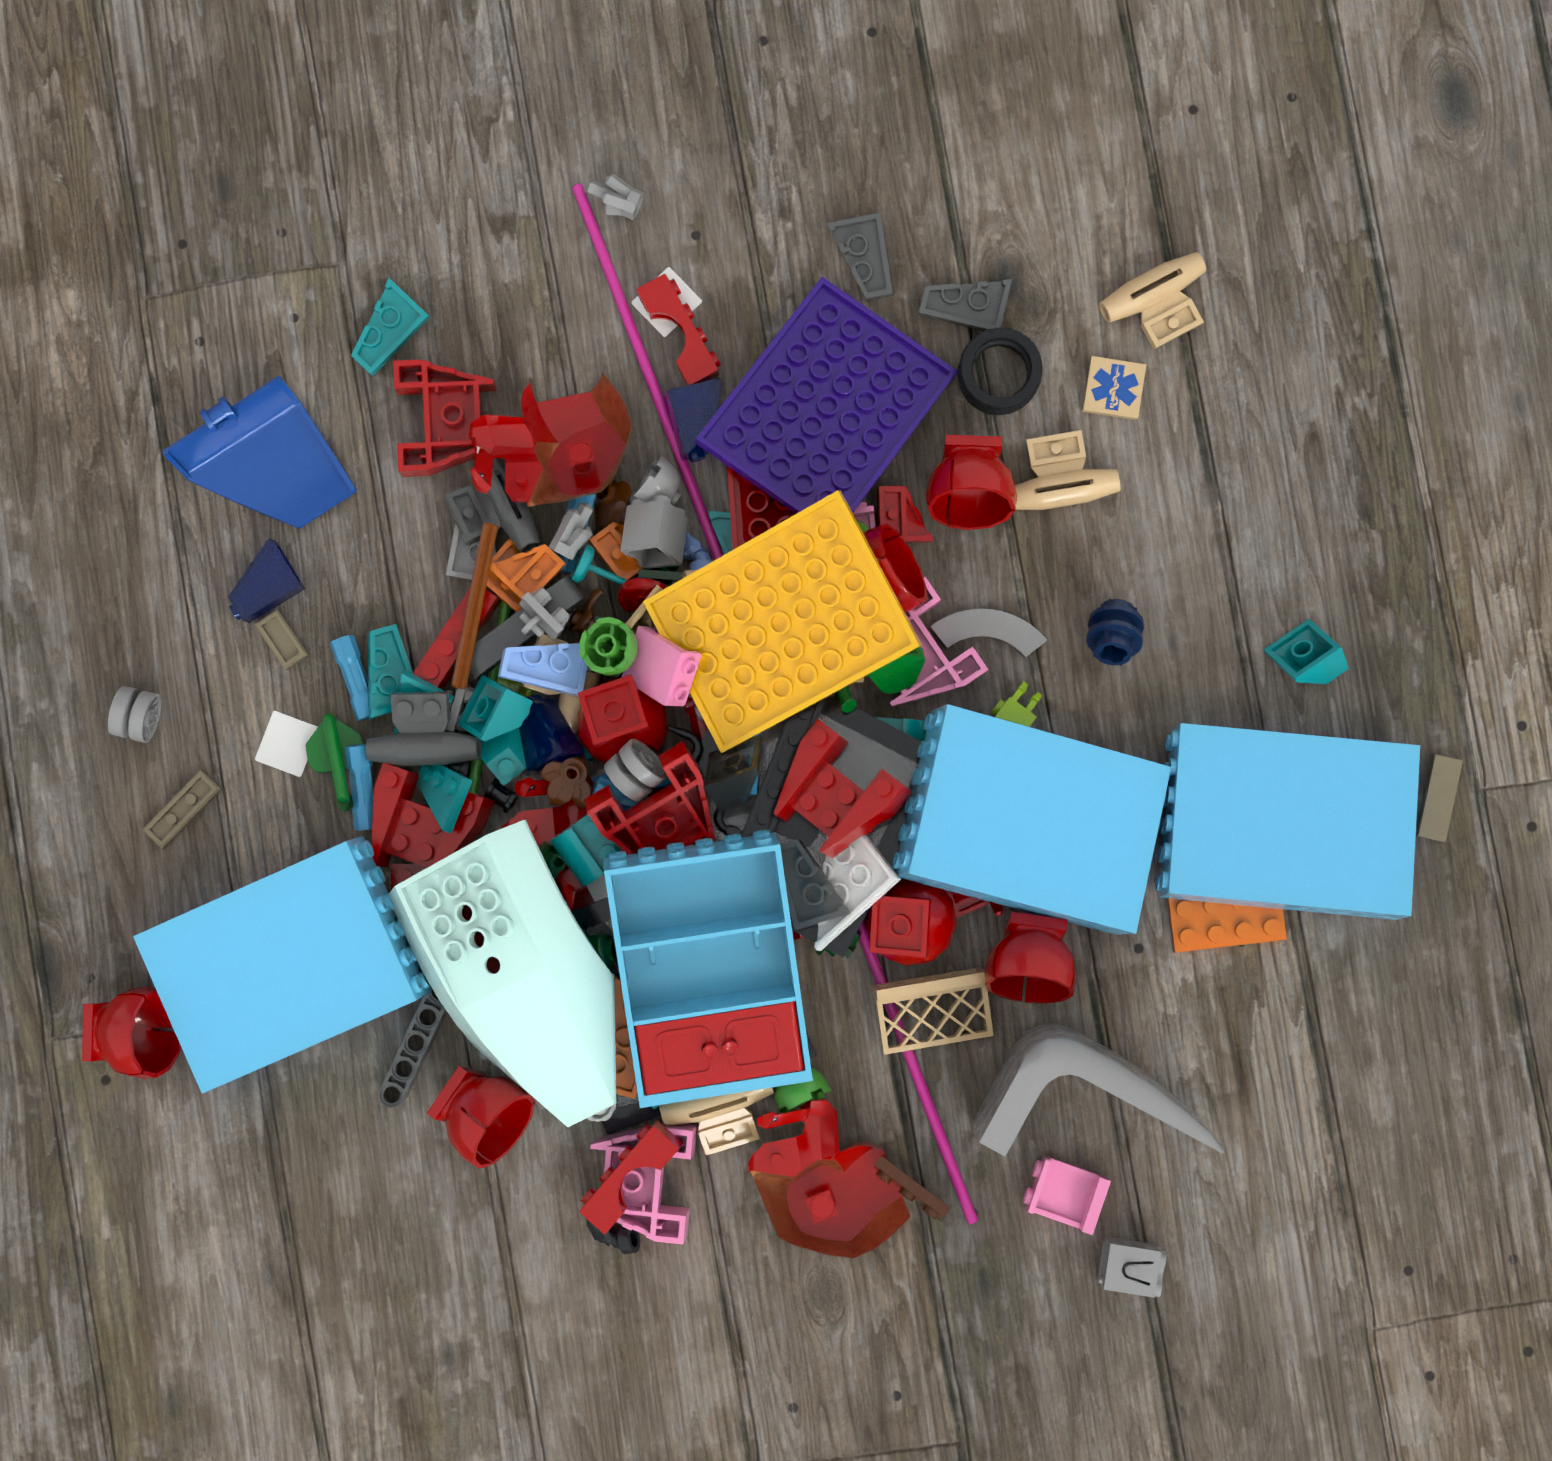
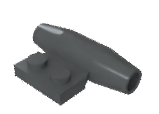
M500 458L493 459L492 482L488 494L478 492L471 485L445 494L447 506L466 545L480 541L482 525L487 522L496 524L498 529L502 527L520 553H525L540 546L541 543L533 515L527 503L513 502L505 492V464Z
M449 692L392 693L390 695L392 723L395 724L399 733L368 738L365 747L368 761L399 766L450 765L480 759L482 751L481 740L476 736L445 731L451 719Z

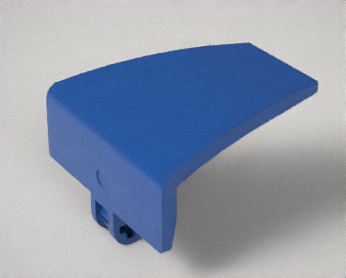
M281 376L274 378L233 406L224 396L221 397L219 403L208 410L203 409L200 411L205 424L162 451L165 458L188 481L242 506L299 529L357 491L313 419Z

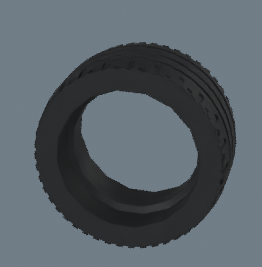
M1002 327L986 330L974 337L967 344L961 355L958 365L960 389L966 400L983 413L1006 415L1018 411L1031 401L1041 383L1043 372L1041 356L1033 341L1026 335H1023L1022 332ZM996 346L1010 348L1021 356L1026 364L1027 377L1020 391L1012 396L1000 398L990 396L978 387L974 381L973 365L978 355L987 348Z

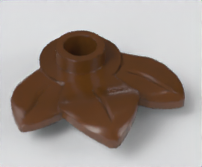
M613 480L602 492L596 493V499L600 502L596 510V519L600 530L606 528L612 520L617 524H624L628 505L627 500L632 494L631 487L627 482Z
M598 588L591 591L582 609H576L568 620L571 632L576 631L581 634L588 627L593 618L592 605L603 594L601 589Z
M570 757L564 762H549L540 773L544 780L550 782L547 796L552 805H562L571 799L577 806L583 809L585 807L584 799L592 795V787L587 780L588 767L585 761L580 758ZM569 769H574L577 772V776L572 775Z

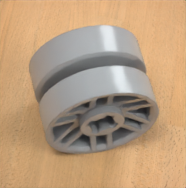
M121 686L116 692L108 716L109 733L114 736L130 737L131 740L148 743L156 731L160 718L161 696L149 691H142L140 693V690L137 688Z
M630 739L619 750V753L614 754L604 765L606 774L611 782L625 796L636 802H641L652 792V788L657 787L667 777L658 756L649 747L636 739Z

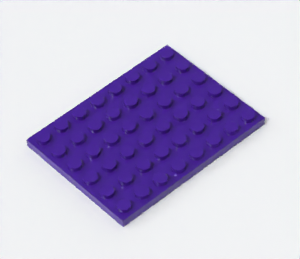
M821 277L695 439V444L795 514L837 490L842 492L852 513H854L958 371L824 277Z

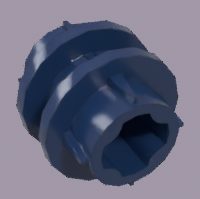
M1109 599L1102 603L1099 608L1090 614L1088 619L1089 630L1086 642L1093 652V657L1108 665L1122 666V664L1127 663L1132 656L1141 650L1143 645L1142 633L1145 625L1143 617L1137 612V607L1135 608L1125 600Z

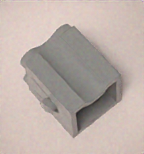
M664 495L655 496L646 502L640 499L632 500L631 504L627 505L620 551L628 557L637 559L638 565L645 570L682 564L688 524L685 510L673 506L671 499Z
M1104 1236L1097 1281L1102 1284L1104 1290L1153 1298L1160 1297L1163 1271L1166 1264V1251H1162L1161 1246L1153 1243Z

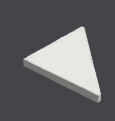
M867 835L859 837L834 858L826 855L825 861H823V873L851 914L818 924L817 942H815L814 946L818 951L823 950L901 880Z

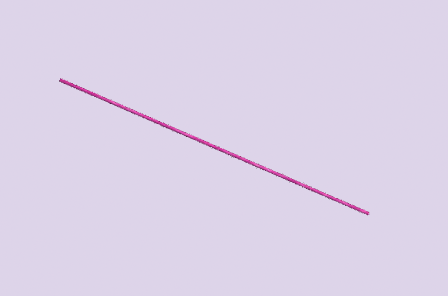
M576 184L572 187L574 196L715 561L724 555L584 188L582 184ZM863 920L858 929L862 932L859 941L876 984L887 983L877 954L870 953V940ZM896 1003L884 1004L889 1019L893 1021L899 1012ZM900 1018V1020L897 1022V1025L906 1031L902 1019ZM894 1027L895 1035L900 1044L905 1035ZM914 1050L903 1051V1056L967 1223L973 1224L978 1221L976 1212Z

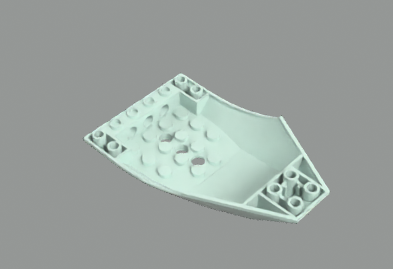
M526 820L487 834L394 886L388 895L392 902L394 913L403 928L405 937L423 974L455 1024L476 1049L567 1127L617 1103L614 974L610 972L575 920L549 871ZM465 905H468L472 910V917L469 921L462 915V909ZM477 931L481 932L484 936L482 947H479L474 941ZM490 957H496L500 962V969L496 974L489 972L486 963Z

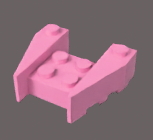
M924 577V581L927 587V600L917 608L905 612L922 645L926 661L916 683L900 691L902 694L890 702L892 707L965 687L988 671V668L974 647H971L949 662L919 617L941 602L940 597L926 577Z
M688 1123L665 1126L683 1142L673 1158L691 1159L695 1153L697 1124ZM643 1127L597 1137L592 1142L590 1149L606 1150L604 1172L610 1166L615 1169L621 1163L618 1156L628 1145L634 1148L640 1141L636 1136ZM640 1167L630 1171L625 1176L622 1185L623 1197L628 1207L616 1222L622 1224V1227L631 1231L633 1229L656 1242L684 1244L688 1236L690 1208L661 1205L664 1167L661 1170L652 1167Z

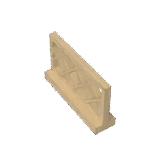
M982 967L871 985L876 1004L882 1053L884 1055L994 1036L988 990L985 984V970ZM980 988L981 998L973 1007L963 998L970 989ZM962 991L959 996L954 992ZM950 993L957 998L948 1011H945L936 1004L941 995ZM928 996H934L932 1000L927 998ZM916 998H923L929 1002L920 1016L909 1009V1006ZM907 1000L904 1005L899 1002ZM895 1002L901 1007V1010L891 1021L884 1016L883 1004ZM960 1002L972 1009L963 1023L951 1015ZM933 1006L945 1014L936 1027H933L924 1020ZM981 1006L983 1007V1013L979 1011ZM906 1011L917 1018V1021L908 1032L897 1025V1022ZM976 1013L984 1018L986 1030L973 1031L967 1027ZM948 1018L960 1025L955 1034L951 1036H946L940 1032ZM885 1021H887V1022L890 1024V1025L887 1027V1029H886V1026H885ZM923 1023L933 1031L926 1040L919 1041L912 1035L919 1025ZM895 1027L905 1037L899 1045L888 1046L887 1036ZM964 1029H966L969 1032L961 1034L964 1031ZM937 1034L941 1036L940 1038H935ZM909 1039L914 1041L911 1043H907Z

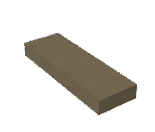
M1437 754L1432 756L1416 831L1417 837L1446 842L1463 760Z
M200 769L142 830L161 849H165L214 799L222 788L204 770Z

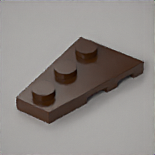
M883 1156L879 1157L874 1164V1168L877 1170L875 1175L888 1185L891 1182L900 1188L898 1192L911 1202L915 1200L923 1207L922 1210L933 1219L937 1218L942 1222L948 1214L950 1207Z

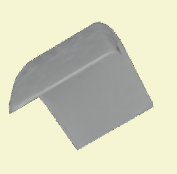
M1057 1023L1036 1025L1028 1029L1018 1039L1009 1052L973 1120L979 1143L1006 1156L1041 1091L1050 1081L1058 1076L1070 1074L1085 1079L1224 1154V1148L1198 1116L1151 1076L1104 1045L1070 1027Z

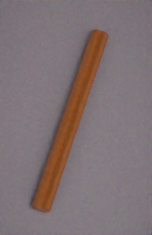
M486 522L482 525L452 679V687L466 689L498 529L497 525Z

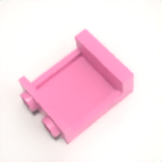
M638 626L635 634L638 640L636 660L628 670L623 672L622 677L632 674L637 689L664 706H684L701 654L697 651L684 650L661 636L656 627Z
M1043 1155L1041 1161H1036L1032 1171V1176L1035 1177L1032 1188L1027 1187L1023 1198V1203L1026 1204L1025 1209L1031 1214L1036 1213L1079 1228L1084 1233L1093 1235L1111 1181L1103 1175Z

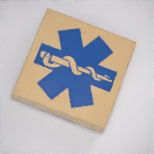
M1091 356L1082 412L1137 420L1147 364Z

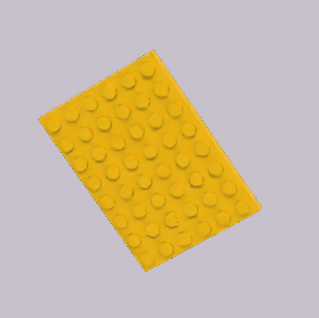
M840 490L643 601L661 636L684 650L697 651L701 654L690 688V694L721 753L734 748L922 646Z

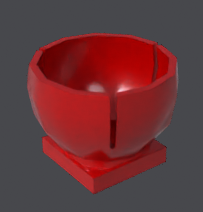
M945 435L942 461L929 477L926 490L927 508L932 519L944 526L948 523V527L975 530L994 527L1006 522L1012 516L1016 509L1017 492L1010 469L1000 460L1002 436Z
M888 523L864 532L863 534L904 612L913 610L927 600V587L911 548L901 534H898V531Z
M632 674L619 679L606 680L599 686L578 692L581 703L578 711V733L580 741L592 758L605 764L614 754L619 753V750L630 739H636L647 747L651 745L659 753L667 737L666 708L637 689Z
M901 878L898 883L869 908L865 916L870 940V953H880L884 958L907 966L934 961L949 947L957 925L952 898L944 889L929 888V885Z
M1011 912L1003 930V938L992 948L987 958L984 970L985 984L988 991L1001 998L1021 1002L1024 977H1027L1025 1003L1049 1004L1064 1002L1074 996L1077 983L1074 957L1062 940L1067 931L1068 920Z
M149 986L131 988L118 994L109 1002L83 1004L82 1061L106 1060L115 1072L140 1079L157 1078L168 1072L181 1052V1045L175 1031L154 1030L155 1028H173L156 988Z
M458 1066L427 1111V1114L434 1120L445 1122L451 1145L466 1162L480 1169L497 1162L509 1152L523 1135L532 1118L535 1100L516 1082L507 1077H489L484 1072Z

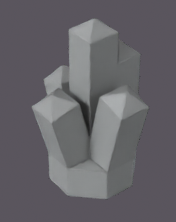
M615 174L607 176L606 182L603 184L594 180L587 184V192L601 197L602 202L606 204L604 206L606 215L624 216L631 220L636 218L643 201L644 192L633 188Z
M580 503L577 509H568L566 515H563L561 524L549 546L553 551L573 561L581 548L593 535L590 527L585 526L593 511L588 503Z

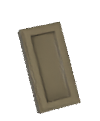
M279 609L274 610L254 624L284 670H289L310 656Z

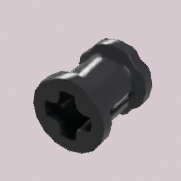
M495 778L486 790L484 797L495 800L494 803L502 807L503 812L507 814L519 795H516L515 791L513 792L500 784V781Z

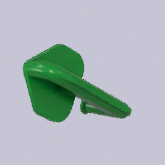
M922 647L916 648L867 676L870 677L882 692L887 694L897 693L914 685L926 661ZM846 686L837 691L841 710L844 713L852 712L856 708L857 703L856 700L851 698L849 687Z
M326 713L323 715L321 724L306 743L307 759L309 766L315 772H332L337 807L342 811H348L353 806V800L349 796L344 770L347 769L345 747L362 744V738L358 732L336 719L333 714Z

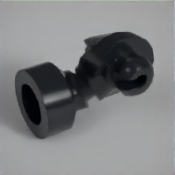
M586 1220V1225L595 1241L604 1243L608 1247L611 1244L614 1248L620 1249L623 1254H632L639 1251V1232L620 1226L618 1232L613 1231V1227H611L604 1235L590 1221Z

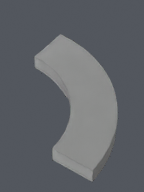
M994 609L960 611L948 615L930 626V629L946 649L965 639L989 637L1012 646L1026 658L1047 641L1035 627L1013 614Z

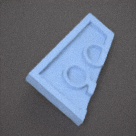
M579 643L509 647L503 650L498 677L579 697L578 692L583 691L588 666L580 656Z

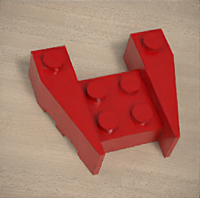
M421 359L393 361L394 389L397 395L423 394L425 442L397 443L398 472L402 477L431 476L475 459V450L469 437L470 424L482 416L480 392L496 391L494 380L460 372L447 366L435 365Z
M817 719L800 741L773 814L788 822L797 811L828 836V839L819 851L830 858H834L859 837L867 835L874 830L875 826L896 815L913 792L884 769L880 770L865 791L832 766L849 742Z
M684 742L659 755L662 768L672 784L625 811L609 785L584 799L586 811L601 835L609 841H613L627 855L636 854L638 849L645 847H654L655 851L667 849L666 846L672 843H684V846H689L705 836L706 838L713 839V842L716 841L702 775L698 764Z
M383 763L373 792L372 848L374 856L372 857L376 866L388 867L391 855L424 867H430L471 844L476 836L481 834L486 827L495 800L468 791L453 831L448 833L441 830L429 806L411 800L419 778L418 773L397 765Z

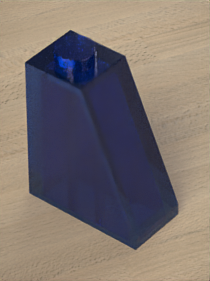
M720 378L666 391L664 401L681 461L689 459L690 462H697L705 459L706 455H708L707 451L695 444V439L718 410L722 385Z
M270 538L265 542L229 594L228 598L232 603L229 608L237 620L242 619V621L251 623L306 589L277 541Z
M541 695L527 697L533 703L528 717L519 727L527 771H542L549 762H564L567 758L583 755V748L555 700L544 699Z

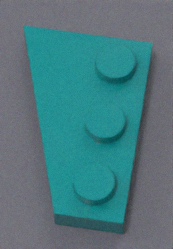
M396 624L372 630L368 633L369 720L392 713L390 695L392 693H400L402 672L405 669L413 674Z

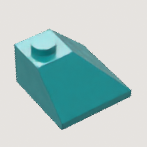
M1307 619L1264 649L1268 657L1294 681L1299 683L1328 684L1349 669L1342 647L1310 619Z
M482 675L457 725L480 740L488 741L521 727L523 721L530 713L533 701Z
M524 720L519 728L488 741L481 740V759L504 786L525 770L546 745Z

